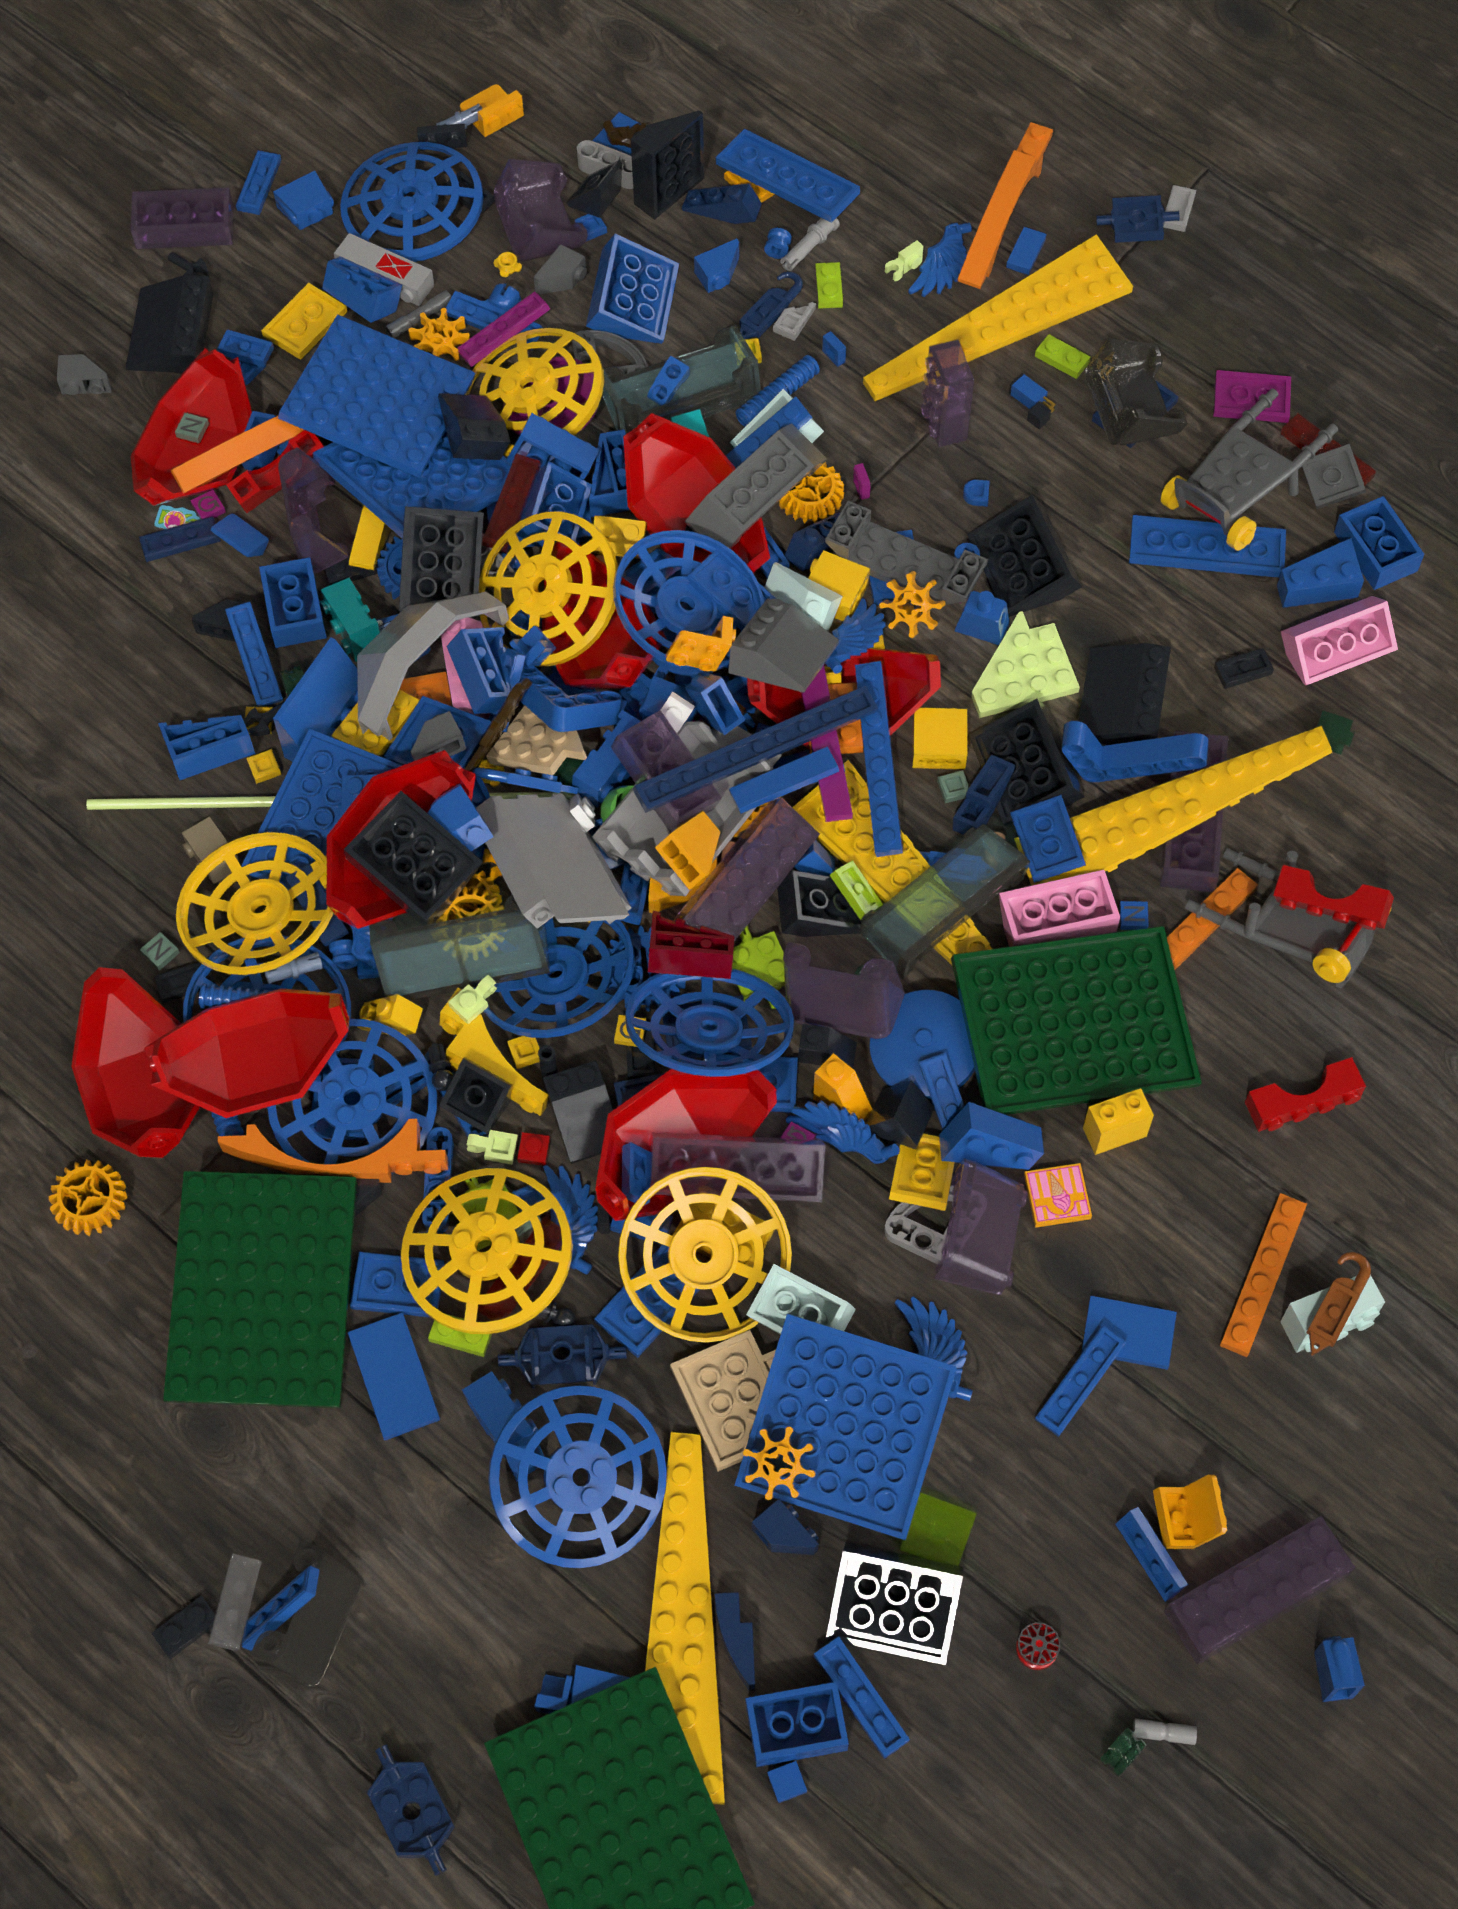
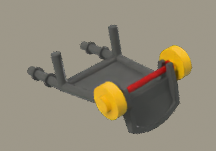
M1273 388L1265 395H1260L1259 401L1251 409L1245 410L1242 413L1243 416L1226 432L1188 480L1180 475L1173 477L1165 485L1161 495V503L1171 510L1179 506L1184 509L1187 503L1221 524L1223 532L1227 536V545L1237 551L1242 550L1252 541L1256 530L1255 521L1246 516L1241 518L1239 516L1287 478L1288 493L1291 496H1296L1299 493L1298 469L1309 459H1313L1315 453L1325 443H1330L1332 436L1338 431V427L1333 423L1325 430H1320L1319 436L1308 446H1304L1302 452L1293 461L1242 432L1249 423L1253 424L1256 421V417L1265 408L1272 406V401L1278 397V392Z
M1229 848L1225 850L1223 858L1233 862L1235 867L1240 865L1257 873L1259 878L1265 877L1276 883L1278 882L1280 872L1269 868L1267 863L1261 864L1244 856L1242 851L1237 853ZM1288 851L1284 865L1295 867L1298 857L1297 852ZM1275 888L1261 907L1258 903L1250 904L1245 925L1230 919L1231 916L1228 914L1224 916L1207 908L1205 903L1199 904L1191 899L1187 902L1185 909L1195 913L1197 918L1203 917L1220 925L1222 930L1226 928L1249 940L1313 963L1315 972L1324 980L1336 983L1338 988L1344 987L1351 979L1371 946L1375 930L1360 927L1358 922L1349 920L1345 924L1333 920V916L1322 914V917H1316L1306 913L1305 909L1296 907L1295 910H1288L1282 908L1273 896Z

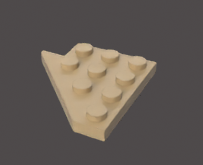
M526 706L522 708L509 725L507 732L502 734L486 755L490 764L554 775L566 757L586 760L587 758L577 730L568 732L552 730Z
M750 1330L670 1364L673 1375L717 1472L735 1465L743 1459V1451L748 1443L776 1351L774 1350L762 1355Z

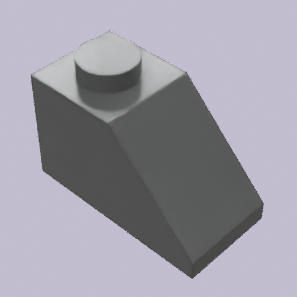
M560 244L534 276L535 292L541 295L573 289L586 276L585 256Z
M450 711L425 721L411 751L414 761L446 750L449 756L466 750L462 733Z

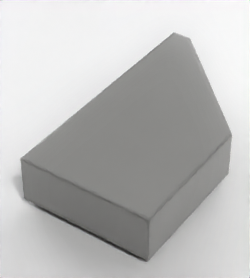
M811 302L808 303V306L796 309L795 307L784 309L773 326V332L795 341L815 311L816 303Z

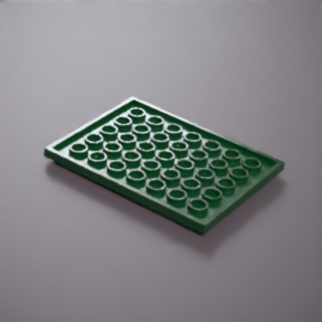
M1164 926L954 954L951 957L983 1107L1009 1115L1109 1100L1140 1088L1145 1095L1199 1087L1202 1084Z
M184 1171L164 1402L341 1408L357 1187L356 1177Z
M656 1667L484 1743L549 1909H747L755 1905Z

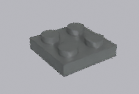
M1350 444L1316 455L1302 466L1316 509L1366 493Z

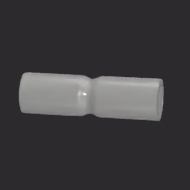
M1135 1718L1133 1737L1195 1745L1197 1726L1175 1723L1165 1724L1159 1721Z

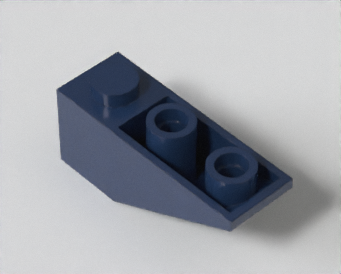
M748 183L689 190L681 209L685 212L739 224L755 222L762 203Z
M840 512L795 532L785 553L786 559L803 572L810 569L815 558L819 559L823 550L831 553L833 550L825 542V539L839 517Z

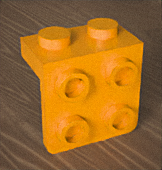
M497 84L460 104L462 112L478 103L481 105L482 109L477 112L478 121L474 122L473 125L484 137L524 116L522 95L517 90L507 94Z
M723 616L711 636L680 631L666 653V661L678 666L687 665L699 668L702 671L715 672L735 641L736 629H733V618Z
M1208 1474L1185 1487H1158L1153 1490L1165 1549H1194L1226 1533L1227 1520L1222 1506L1220 1487L1215 1475Z

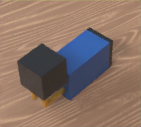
M1021 373L1010 384L1009 394L1030 409L1027 421L1036 428L1041 429L1050 420V415L1055 410L1053 408L1055 403L1047 398L1048 391Z

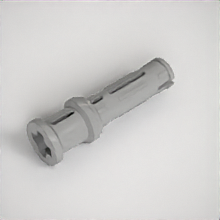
M820 217L815 224H811L808 227L807 234L780 260L783 268L787 271H792L817 244L824 243L827 240V235L831 231L839 228V220L836 218L831 223Z

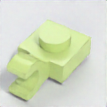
M917 240L900 251L898 258L886 263L885 273L887 274L895 270L893 280L898 281L902 278L903 274L917 268L922 262L923 245Z
M487 975L480 981L476 989H473L468 984L448 1002L449 1007L469 1024L488 1007V1002L485 999L497 990L494 986L496 981Z
M490 1130L489 1137L469 1134L467 1151L474 1153L485 1152V1160L512 1165L518 1135Z

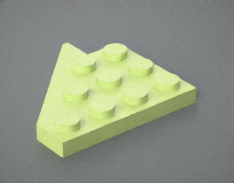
M1023 611L1017 614L972 690L971 697L979 718L1020 708L1035 699L1044 702L1079 693L1080 686L1055 624L1052 623L1029 629Z

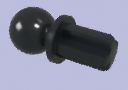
M433 1043L432 1046L428 1047L431 1062L429 1071L433 1073L432 1084L437 1090L446 1091L454 1077L449 1071L451 1063L447 1060L444 1045L442 1043Z
M535 1295L529 1296L532 1303L539 1298ZM555 1301L537 1315L543 1318L545 1323L552 1319L555 1327L574 1326L576 1321L575 1314L571 1309L567 1307L556 1309L557 1302Z

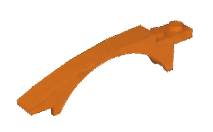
M1030 123L1017 150L1013 151L992 195L962 266L958 282L981 289L986 277H989L1003 233L1023 189L1033 176L1039 178L1041 174L1043 154L1052 138L1053 129Z
M276 416L172 469L171 472L184 494L200 485L209 483L251 458L292 439L304 429L282 421Z
M408 1119L399 1133L376 1152L355 1161L331 1165L308 1163L286 1155L269 1143L255 1124L247 1125L246 1135L218 1136V1143L223 1152L245 1161L295 1175L379 1179L380 1183H391L392 1172L399 1175H409L413 1171L438 1174L441 1170H448V1157L445 1150L420 1151V1126L417 1119Z

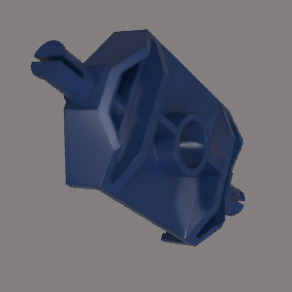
M593 1324L529 1328L523 1336L519 1349L515 1350V1354H498V1367L516 1365L532 1389H535V1385L593 1381V1385H596L609 1359H627L626 1346L609 1348ZM559 1347H566L570 1351V1355L564 1360H558L553 1355L554 1351Z
M383 1745L381 1747L386 1758L380 1747L375 1750L382 1763L383 1770L367 1794L398 1858L425 1857L429 1861L434 1875L437 1876L440 1872L435 1862L438 1863L442 1873L447 1870L439 1855V1849L449 1838L455 1826L424 1763L396 1762L388 1749V1745ZM410 1803L418 1804L421 1809L420 1815L414 1820H408L403 1815L404 1808Z

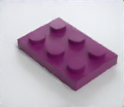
M1216 370L1213 417L1240 419L1245 410L1251 409L1259 401L1260 395H1265L1273 388L1278 392V397L1272 401L1270 408H1265L1256 417V420L1288 423L1290 418L1291 376Z

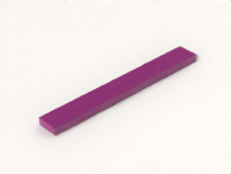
M824 665L806 691L801 692L805 712L831 701ZM834 730L810 741L812 752L828 746L839 767V772L818 780L825 822L853 818L837 730Z

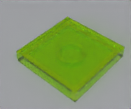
M920 1492L907 1538L903 1540L900 1550L923 1559L959 1566L977 1513Z

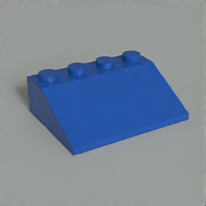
M614 234L602 248L586 327L597 331L613 333L624 339L662 344L665 338L679 263Z
M330 637L273 717L284 758L292 762L309 729L332 737L331 735L358 702V670L338 642Z

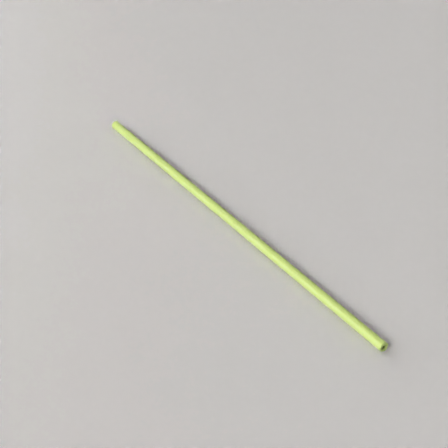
M510 792L489 794L490 796H502L503 799H516L517 795L537 794L538 798L552 797V794L558 793ZM561 792L568 800L572 798L574 795H576L572 793ZM276 796L87 799V810L271 807Z

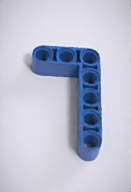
M524 662L519 683L522 679L528 678L532 685L524 693L520 701L552 730L568 732L609 726L619 722L617 716L620 713L622 698L619 693L599 691L568 696L535 666H527Z
M1070 721L1064 724L1061 750L1084 780L1088 782H1104L1203 768L1207 765L1209 740L1203 734L1192 733L1102 746L1085 723Z

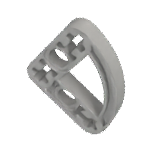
M950 1186L947 1201L959 1202V1205L944 1235L907 1218L910 1213L922 1206L901 1202L886 1221L885 1236L890 1242L945 1268H954L960 1263L985 1214L986 1199L981 1193L972 1189ZM977 1201L978 1208L973 1210L970 1219L966 1216L969 1204ZM958 1223H963L968 1226L969 1233L965 1236H958L953 1231V1227ZM898 1224H901L903 1232L899 1231L897 1235L893 1234L891 1226L896 1227ZM910 1229H912L914 1232L909 1242L907 1241V1235L910 1234ZM920 1235H926L930 1238L931 1245L927 1248H921L917 1246L915 1239ZM952 1241L957 1243L954 1248V1256H951L949 1259L944 1258L945 1253L943 1251L947 1252Z

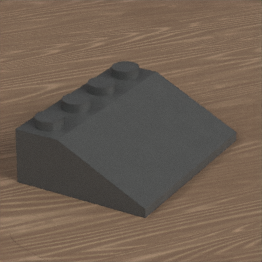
M767 598L732 643L728 673L805 692L838 646L839 639L792 604L784 603L780 599Z

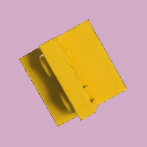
M596 515L594 517V526L608 539L615 556L624 557L629 548L645 538L646 521ZM600 547L592 552L594 554H603Z

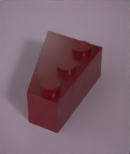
M653 910L648 972L731 979L734 950L733 935L701 926L700 929L685 925V920L677 918L675 922L661 917L660 912Z

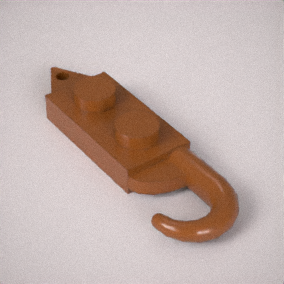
M1347 1252L1337 1261L1341 1265L1346 1260H1354L1359 1264L1360 1270L1355 1280L1341 1277L1333 1281L1306 1332L1309 1334L1311 1355L1335 1345L1370 1278V1263L1360 1253Z

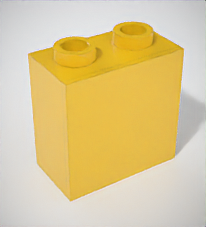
M823 550L819 559L815 558L810 567L811 574L808 579L843 596L834 618L844 621L847 615L850 618L852 617L869 585L870 568Z
M919 708L913 715L912 768L965 769L967 761V709Z
M1140 1088L1089 1106L1083 1130L1094 1154L1097 1155L1147 1137L1154 1115Z

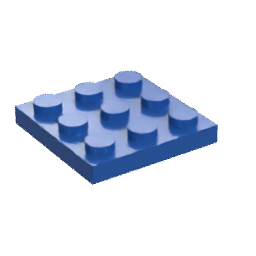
M422 696L384 758L400 765L413 762L411 751L425 721L450 711L466 745V750L450 757L465 769L480 747L478 743L491 721Z

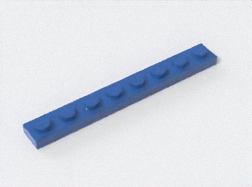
M881 661L855 665L857 689L866 686L878 707L875 713L861 719L876 857L902 854L903 847L883 667Z

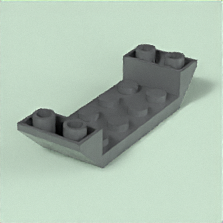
M791 423L779 429L715 487L685 520V523L695 533L708 536L732 549L739 542L741 536L805 476L808 475L810 477L827 461V458Z
M847 501L825 539V542L839 557L870 568V576L886 583L895 579L901 587L907 586L906 575L911 571H915V581L920 587H926L928 582L933 579L936 580L937 584L929 591L932 600L937 602L944 600L946 605L966 602L988 563V559L967 550L963 551L959 559L870 522V509Z

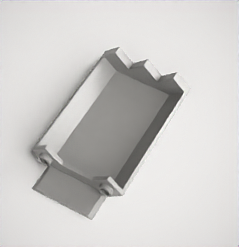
M686 722L635 785L752 734L737 726L726 735H723L714 728L710 729L703 722ZM779 754L647 813L644 812L632 788L592 838L607 856L615 861L621 858L632 866L630 870L647 881L650 878L655 879L663 886L661 890L667 894L686 896L690 890L655 847L670 833L704 811L720 831L713 857L714 861L755 810L753 808L740 814L730 795L729 788L773 770V766L782 755Z
M562 793L552 794V797L538 798L537 794L517 795L516 799H503L502 796H491L476 807L494 836L485 843L520 911L537 929L554 916L560 923L606 920L611 924L615 920L625 919L630 915L628 910L631 909V906L590 832H586L571 814L569 800Z

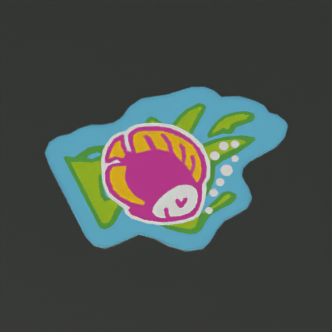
M161 505L157 513L155 526L166 530L201 519L192 510L183 507L173 508Z

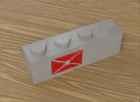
M349 233L334 252V258L341 256L402 284L400 298L407 303L411 302L420 306L434 287L431 269Z

